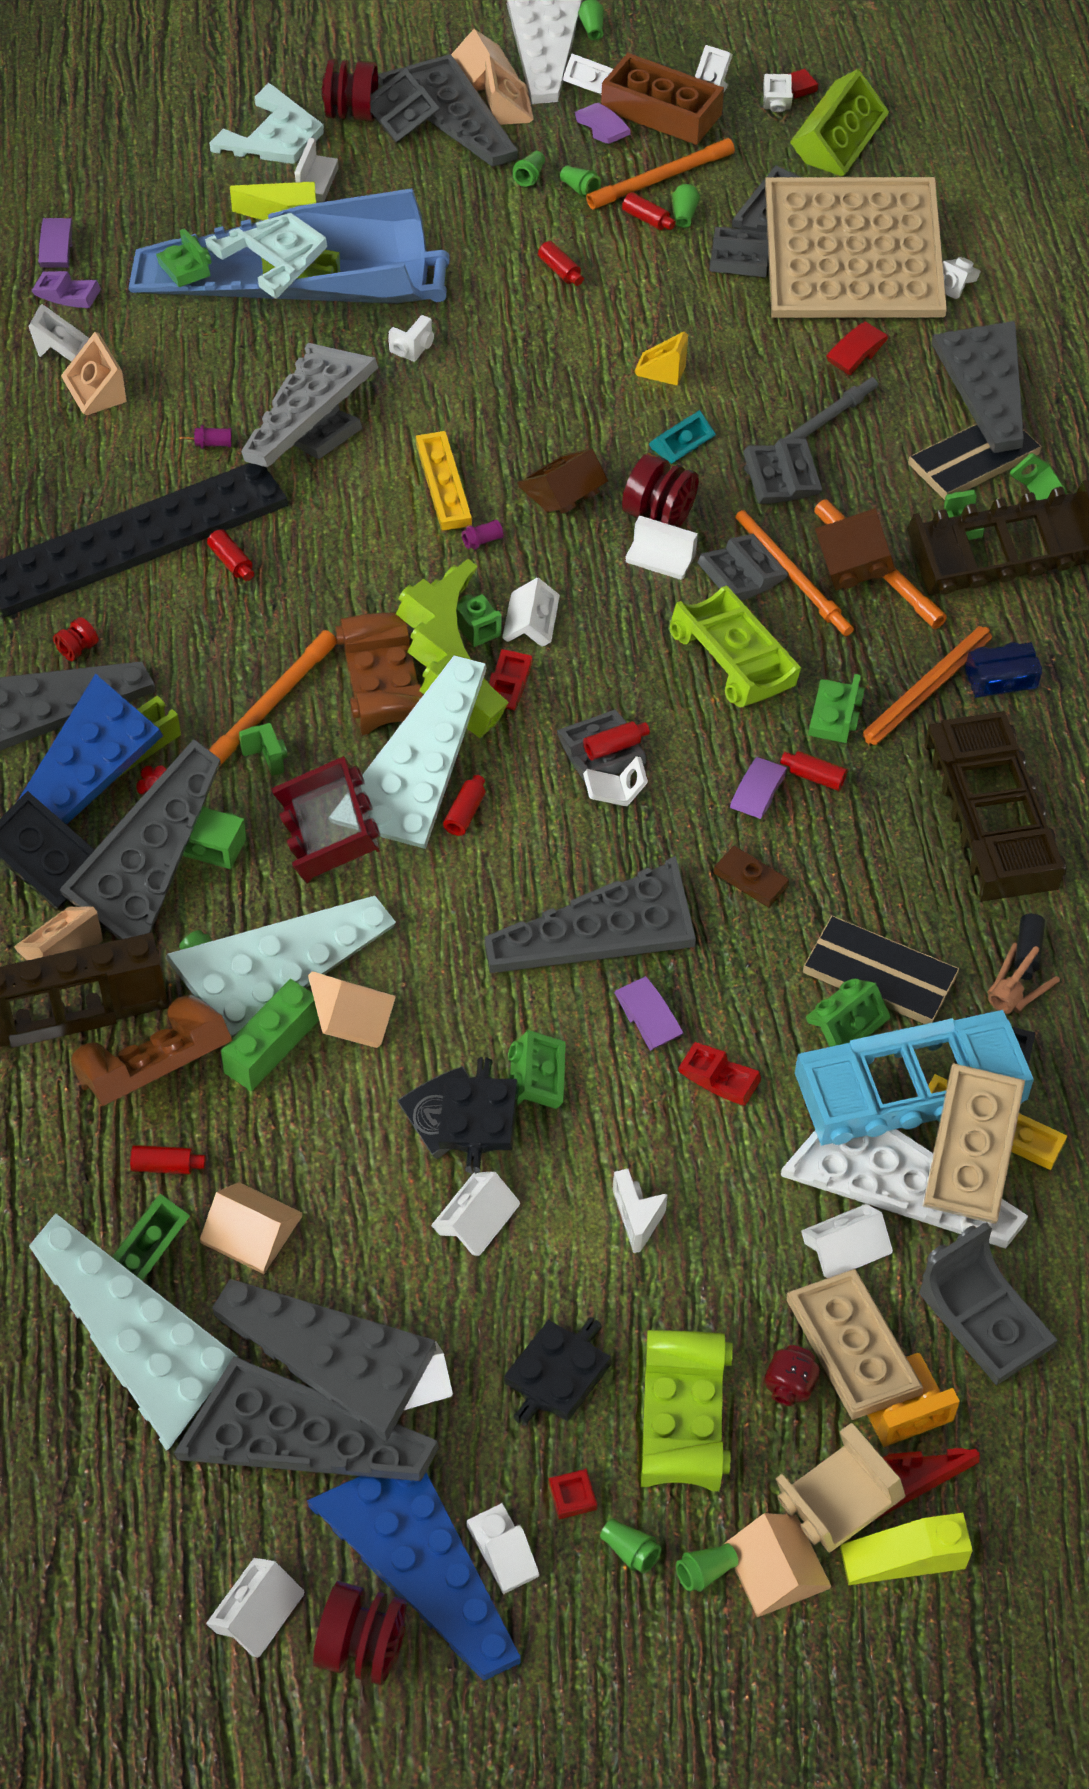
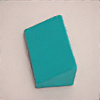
M698 410L656 437L648 445L662 458L672 464L713 438L716 433L702 412Z

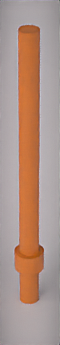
M745 510L739 511L736 514V520L749 534H754L787 571L788 576L819 608V614L827 623H832L843 636H849L853 632L854 627L841 615L842 610L832 600L828 601Z

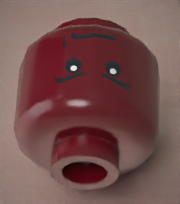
M788 1345L786 1349H779L774 1353L764 1377V1384L772 1392L771 1398L774 1401L785 1406H793L794 1402L802 1403L809 1400L820 1374V1368L815 1362V1355L807 1349L796 1345Z

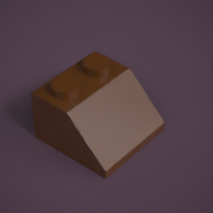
M593 448L564 454L518 481L517 484L522 491L546 512L559 510L562 514L577 506L575 501L581 497L588 499L600 492L599 487L608 482V479Z
M876 508L815 528L835 591L842 588H852L860 582L872 578H881L889 572L895 571Z

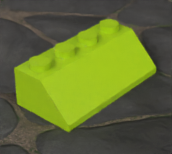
M857 69L834 81L790 143L805 164L843 176L874 135L889 111L862 72Z

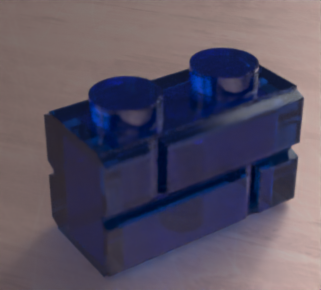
M1011 642L1003 647L990 649L979 647L969 652L965 673L969 683H971L975 698L1036 689L1039 686L1042 666L1038 657H1036L1032 642L1023 644Z

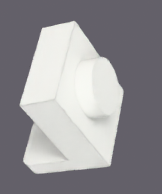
M764 74L763 109H770L773 112L790 110L793 100L792 74Z
M963 257L943 261L945 294L954 299L959 298L965 284L977 282L981 271L973 267L974 263Z
M421 315L407 332L392 327L389 330V351L415 362L422 352L430 348L433 343L432 319Z

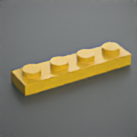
M446 431L416 435V446L441 531L472 526L471 513Z
M934 1074L928 1085L931 1094L946 1091L948 1080ZM1019 1113L1011 1152L1051 1170L1066 1142L1067 1135Z

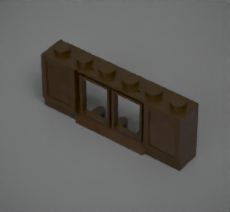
M1089 479L1082 481L1076 493L1066 495L1063 487H1056L1051 491L1047 499L1036 500L1035 494L1030 492L1023 495L1019 504L1012 506L1007 505L1005 498H999L993 502L990 510L978 512L976 504H970L964 508L961 516L949 518L947 510H940L935 513L931 522L926 523L922 522L920 513L913 514L907 531L928 596L940 593L949 594L969 587L979 588L988 582L998 580L1002 583L1008 582L1017 576L1027 574L1031 577L1038 576L1052 569L1063 571L1073 566L1089 565ZM1035 518L1048 555L1019 560L1006 524ZM995 526L1007 563L978 569L966 532Z
M1006 712L942 720L941 723L929 724L924 745L926 750L935 749L933 756L934 770H943L944 772L942 782L943 795H952L954 800L951 810L953 822L961 821L963 825L960 839L963 849L971 848L973 853L970 863L971 874L973 876L981 875L982 884L978 896L980 902L1059 890L1062 876L1066 874V862L1056 846V837L1053 829L1047 826L1045 807L1042 802H1038L1035 781L1032 776H1028L1025 755L1023 751H1019L1014 727L1010 725ZM1001 765L1009 766L1016 785L1015 789L971 795L963 771ZM1022 801L1030 825L984 832L976 810L977 807Z
M153 932L0 967V1047L11 1045V1048L110 1026L117 1024L116 1020L168 1008L162 969ZM99 981L103 1006L97 993H89L86 996L88 1009L67 1014L59 990ZM49 993L53 1017L32 1022L29 1011L27 1009H19L15 1014L17 1021L15 1026L9 1001Z

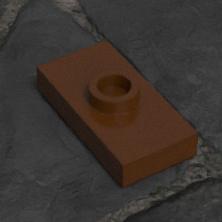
M735 845L714 866L713 874L768 908L789 885L787 877Z

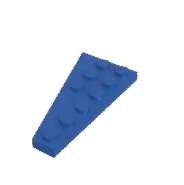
M95 674L19 799L29 791L67 825L163 737V734L157 726Z
M427 1472L421 1481L359 1476L307 1500L308 1507L317 1516L320 1515L332 1527V1531L342 1541L345 1540L361 1556V1560L400 1598L406 1599L419 1613L420 1618L429 1627H433L449 1643V1647L483 1681L521 1663V1657Z

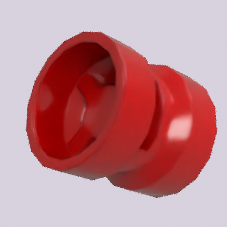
M82 617L72 621L70 628L67 630L62 629L53 635L56 648L69 661L76 660L81 656L82 650L85 648L90 649L99 642L98 635L93 626Z

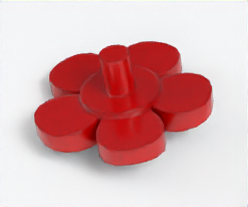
M161 765L155 769L152 766L144 767L141 771V777L145 780L137 782V792L144 795L167 768Z

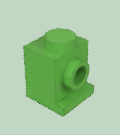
M471 594L465 595L458 601L456 608L457 624L473 647L501 636L502 614L499 610L495 611L483 594L476 597Z

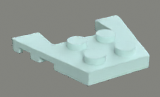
M268 83L255 96V106L271 111L272 114L248 138L222 129L210 142V151L221 153V149L233 151L234 156L244 157L247 153L258 154L262 160L295 164L301 158L309 138H315L317 141L324 133L323 124Z
M292 213L256 223V228L248 231H242L239 228L229 231L230 236L218 240L215 235L205 239L207 249L222 260L248 247L272 264L275 268L259 276L258 283L261 289L275 299L327 248L326 237Z

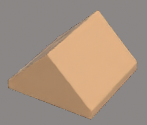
M475 29L451 54L476 91L485 89V59L489 56L518 78L500 46Z
M487 57L485 59V91L488 108L500 125L530 123L533 121L527 85L493 58Z
M94 332L61 375L73 398L85 415L127 402L122 370L101 335Z
M67 907L14 947L26 960H32L98 945L103 941L98 913L94 907Z
M313 971L308 975L323 1034L375 1048L382 1044L396 996Z
M237 1182L216 1192L200 1237V1243L265 1274L303 1215L302 1212Z
M764 1513L724 1543V1545L727 1543L731 1544L737 1553L738 1566L734 1567L757 1618L831 1589V1584L808 1537L800 1526L801 1523L797 1515Z

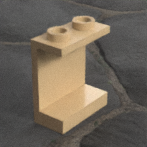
M853 1423L839 1431L844 1446L792 1485L783 1474L776 1478L781 1491L777 1498L790 1516L797 1513L804 1522L800 1526L808 1539L814 1545L820 1542L829 1553L906 1497L901 1479Z

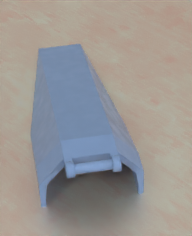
M413 188L301 205L268 214V219L292 213L326 237V250L336 251L340 254L339 273L298 278L276 299L398 304L426 299L441 302L446 298L447 288L444 286L446 267H448L450 262V255L444 250L427 252L422 215ZM251 219L241 221V226L225 230L222 226L214 228V234L199 238L197 234H192L191 236H196L203 248L206 247L205 239L215 235L218 240L230 236L229 231L239 228L242 231L254 229L258 222L252 223ZM181 238L146 246L135 251L129 282L130 293L275 299L259 287L258 277L263 275L261 256L248 247L223 260L208 250L211 257V264L208 265L211 276L178 287L161 268L156 256L157 253L165 251L167 247L182 245ZM428 266H435L433 284H426Z

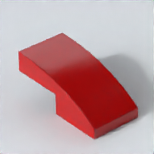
M865 321L851 330L826 355L827 361L851 376L866 357L871 360L887 341L888 335Z
M501 649L496 669L491 674L489 685L509 702L505 709L516 710L532 667V655Z
M694 1042L678 1067L679 1073L697 1085L742 1106H746L761 1082L760 1071L730 1062L725 1051Z

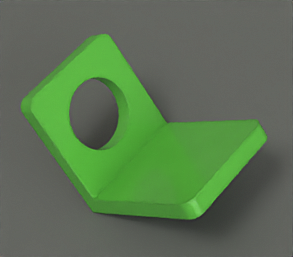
M1033 453L1029 454L1010 471L1013 478L1026 485L1029 491L1035 494L1036 500L1047 499L1051 491L1056 487H1063L1065 494H1067V490L1051 465ZM1031 464H1036V468L1032 472L1022 474L1024 468Z

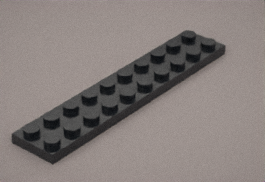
M248 463L0 559V613L3 618L206 539L216 530L222 529L226 531L288 506L287 497L266 467Z

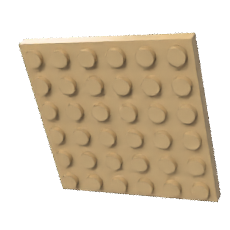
M766 177L765 196L771 318L945 317L947 309L935 177Z

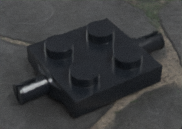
M483 1057L477 1059L476 1077L445 1078L438 1145L440 1149H458L466 1152L465 1171L472 1174L473 1169L475 1174L481 1171L482 1153L493 1150L513 1149L519 1092L518 1080L494 1079L490 1077L493 1061L485 1057V1063Z
M588 1318V1321L578 1333L569 1332L548 1320L504 1375L505 1384L521 1393L526 1400L513 1415L519 1424L521 1422L523 1426H527L538 1409L552 1412L568 1422L612 1365L611 1356L591 1344L592 1339L602 1329V1325L597 1320L594 1322V1318Z

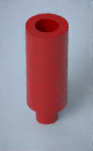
M630 192L623 201V211L658 230L664 228L672 230L676 224V220L670 218L669 211L633 192Z
M547 241L540 246L538 257L565 283H573L575 286L583 283L584 277L581 275V268L553 241Z
M225 530L214 531L208 537L207 545L234 577L250 581L255 575L252 570L253 563Z
M634 721L584 738V749L588 758L593 761L640 744L641 737L649 735L650 730L646 722L636 725Z
M785 751L780 761V764L790 767L789 772L791 774L836 791L841 790L848 773V769L801 751H797L795 755Z
M474 775L471 780H466L463 783L443 822V827L449 833L456 836L465 834L486 793L483 787L485 779L482 776Z
M133 1145L131 1150L130 1168L132 1172L191 1175L192 1169L205 1170L206 1155L193 1154V1148Z

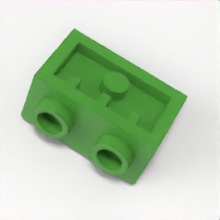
M185 228L179 230L182 245L167 247L165 251L156 254L158 264L178 287L211 276L208 266L211 264V257L207 248H202L197 237L191 236Z
M854 674L852 685L825 679L820 680L808 736L847 743L849 731H856L860 712L854 711L855 706L861 707L865 688L859 687L861 675Z
M850 979L844 982L836 993L828 999L820 1001L815 1006V1009L806 1016L809 1024L821 1027L829 1047L850 1043V1040L868 1037L891 1018L876 983L859 979Z
M527 1030L517 1041L511 1044L508 1051V1061L511 1062L508 1079L518 1080L517 1106L524 1099L555 1109L563 1103L566 1041Z

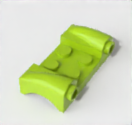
M727 585L721 587L713 596L701 603L693 605L685 604L682 601L676 603L670 624L671 635L675 640H679L683 644H688L698 639L729 674L725 687V695L729 702L734 703L738 707H745L796 686L801 667Z
M648 1330L641 1487H651L664 1483H688L720 1492L722 1474H730L731 1451L723 1450L722 1391L724 1366L732 1365L733 1345L731 1342H725L724 1333Z

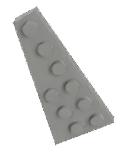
M307 343L304 348L305 356L298 358L295 363V372L287 376L272 400V410L264 413L261 428L253 431L242 449L244 461L264 467L273 464L278 457L288 448L292 447L298 439L311 430L317 422L329 414L336 405L348 397L355 388L366 381L378 369L376 358Z

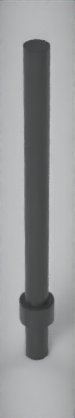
M871 377L858 387L852 386L843 393L842 398L783 439L806 438L848 407L853 408L864 400V396L878 387L877 380ZM746 464L744 465V470L748 475H750Z

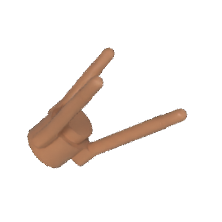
M1013 943L994 984L987 991L989 995L988 1000L996 1010H1003L1005 1014H1010L1014 1010L1019 1014L1027 1004L1060 982V978L1055 976L1023 997L1024 987L1019 982V979L1038 954L1039 947L1037 946L1033 947L1013 976L1005 980L1016 955L1017 943Z

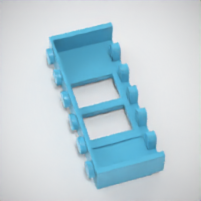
M999 1010L958 1020H953V1018L858 1038L850 1040V1043L798 1054L795 1076L821 1146L831 1143L841 1145L858 1137L867 1135L869 1137H877L886 1131L894 1129H913L922 1123L935 1120L940 1122L946 1091L931 1094L914 1049L928 1047L930 1051L941 1048L943 1043L949 1042L957 1064L1025 1080L1021 1103L1028 1100L1034 1078L1004 1011ZM894 1054L896 1058L903 1057L918 1097L882 1104L868 1065L877 1057Z

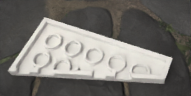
M507 0V7L531 104L558 102L563 84L562 79L567 68L568 56L570 55L576 32V24L579 18L578 11L583 0Z
M897 1129L886 1131L877 1137H869L867 1135L851 1139L849 1142L841 1145L831 1143L822 1146L815 1130L781 1171L782 1177L959 1234L970 1226L974 1225L977 1228L983 1223H988L992 1228L989 1243L1005 1249L1025 1225L1028 1215L1003 1199L996 1224L922 1207L933 1153Z

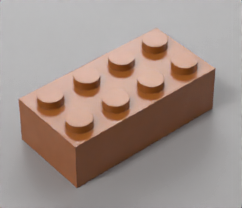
M627 53L602 82L601 104L609 108L617 116L698 145L722 115L724 87Z

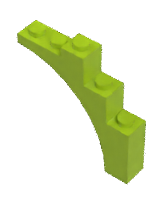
M467 559L459 566L453 565L442 580L437 578L430 584L423 578L415 586L408 585L399 596L398 600L401 601L396 615L414 628L410 636L413 641L408 653L427 667L422 675L425 680L419 690L423 694L426 693L453 656L470 659L458 630L456 614L458 597L468 587L478 567L470 559ZM483 678L467 725V729L478 738L483 737L498 723L509 703L489 685L485 678Z

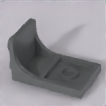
M983 1223L977 1228L974 1225L968 1227L958 1236L957 1241L949 1246L942 1244L929 1254L927 1258L929 1261L922 1276L923 1281L919 1294L997 1386L1054 1348L1057 1339L999 1271L989 1246L992 1228L988 1223Z

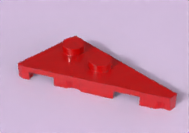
M953 1448L947 1449V1454L922 1456V1451L892 1453L882 1457L901 1479L906 1497L875 1520L978 1464L980 1453L976 1448L971 1450Z

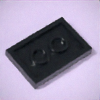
M27 791L0 818V861L58 911L68 900L61 895L60 889L94 852V849Z

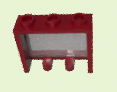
M345 756L271 788L273 795L284 808V811L279 813L281 821L291 833V838L287 839V844L297 860L292 862L293 868L306 884L313 877L374 850L380 852L376 839L381 836L375 820L369 816V811L373 810L372 804L366 792H362L361 785L365 784L363 775L358 766L352 767Z

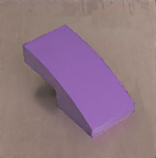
M598 102L575 112L577 123L591 127L593 138L610 144L631 134L629 127L619 116Z
M43 218L39 244L40 268H69L70 247H72V218Z
M52 271L41 274L32 292L35 296L53 303L70 307L90 308L101 288L97 280H72L68 271Z
M756 757L744 775L731 801L730 808L761 819L772 803L774 792L784 780L787 767Z
M646 976L614 992L629 1022L636 1023L650 1051L684 1034L668 1005Z

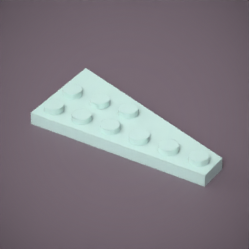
M453 656L364 772L365 784L361 785L362 792H366L372 804L373 810L369 811V816L375 820L380 831V837L426 849L487 669L485 663ZM348 793L329 820L331 824L360 831Z
M371 896L168 953L165 959L195 997L206 1002L223 1016L230 1036L233 1038L289 979H292L304 988L310 985L308 975L312 971L325 975L393 928L396 921L377 897Z
M55 1213L29 1247L53 1283L59 1286L71 1304V1310L77 1319L80 1318L91 1334L90 1338L122 1386L127 1387L139 1405V1411L146 1421L149 1420L160 1436L159 1441L167 1451L212 1392L232 1358L238 1356Z

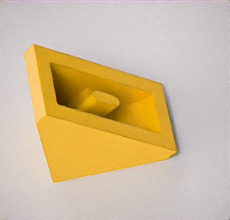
M684 331L643 352L634 373L640 377L678 386L686 367L688 334Z

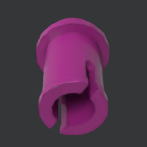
M201 425V428H195V446H201V449H204V446L232 447V428H204V425Z
M497 519L476 527L469 525L466 527V530L462 531V540L467 549L472 548L476 550L481 544L503 538V528Z

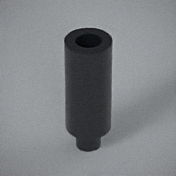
M1025 914L1020 918L1014 963L1016 969H1018L1033 947H1039L1038 954L1021 977L1023 980L1032 979L1033 972L1038 971L1040 968L1045 919L1038 914Z

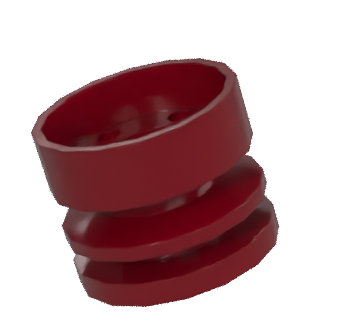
M337 59L328 60L322 83V100L324 102L326 118L334 119L338 106L340 119H345L349 107H352L354 120L374 121L375 118L371 114V94L378 90V66L376 62L358 61L354 73H351L348 60L341 62L340 71Z
M650 452L646 453L639 459L628 478L623 492L622 510L635 518H638L639 515L646 518L650 517V519L680 528L694 504L699 486V475L690 469L685 471L680 465L671 468L668 460Z
M336 1581L321 1617L314 1647L313 1665L314 1667L340 1674L343 1673L350 1658L354 1657L356 1658L355 1678L364 1679L372 1663L371 1683L384 1685L391 1668L398 1659L404 1640L406 1599L394 1597L386 1612L387 1594L378 1592L368 1609L365 1608L366 1593L364 1587Z

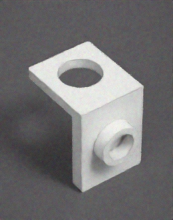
M637 756L620 776L586 769L583 773L590 799L622 806H628L648 783L642 759ZM636 770L637 781L634 787L631 788L630 778Z

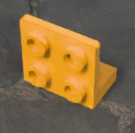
M920 1353L912 1354L906 1358L923 1386V1394L867 1415L883 1448L954 1421L960 1400L953 1388L943 1392L940 1391Z

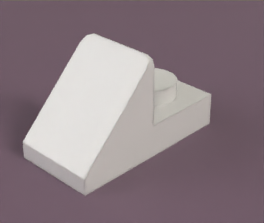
M705 45L695 77L724 87L725 92L728 84L724 80L733 54Z
M43 304L39 306L29 324L39 357L51 347L72 362L90 339Z
M629 1169L615 1171L613 1193L633 1253L641 1252L665 1214L667 1194L643 1199L640 1184L638 1181H632Z
M502 1503L467 1520V1528L503 1595L539 1577V1572L521 1525L515 1527Z

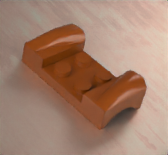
M396 612L362 614L341 618V625L335 626L337 644L344 647L354 699H350L353 719L358 718L361 734H369L374 729L387 723L403 722L423 696L422 692L419 691L421 686L420 684L418 685L412 655L408 653L410 645L406 622L397 616Z
M185 995L174 1000L168 1008L167 1014L173 1029L157 1031L150 1036L149 1041L139 1046L131 1045L120 1050L117 1057L103 1048L101 1044L88 1043L82 1045L73 1053L71 1063L82 1089L85 1091L90 1088L100 1104L105 1106L233 1041L223 1016L203 1000L193 995Z

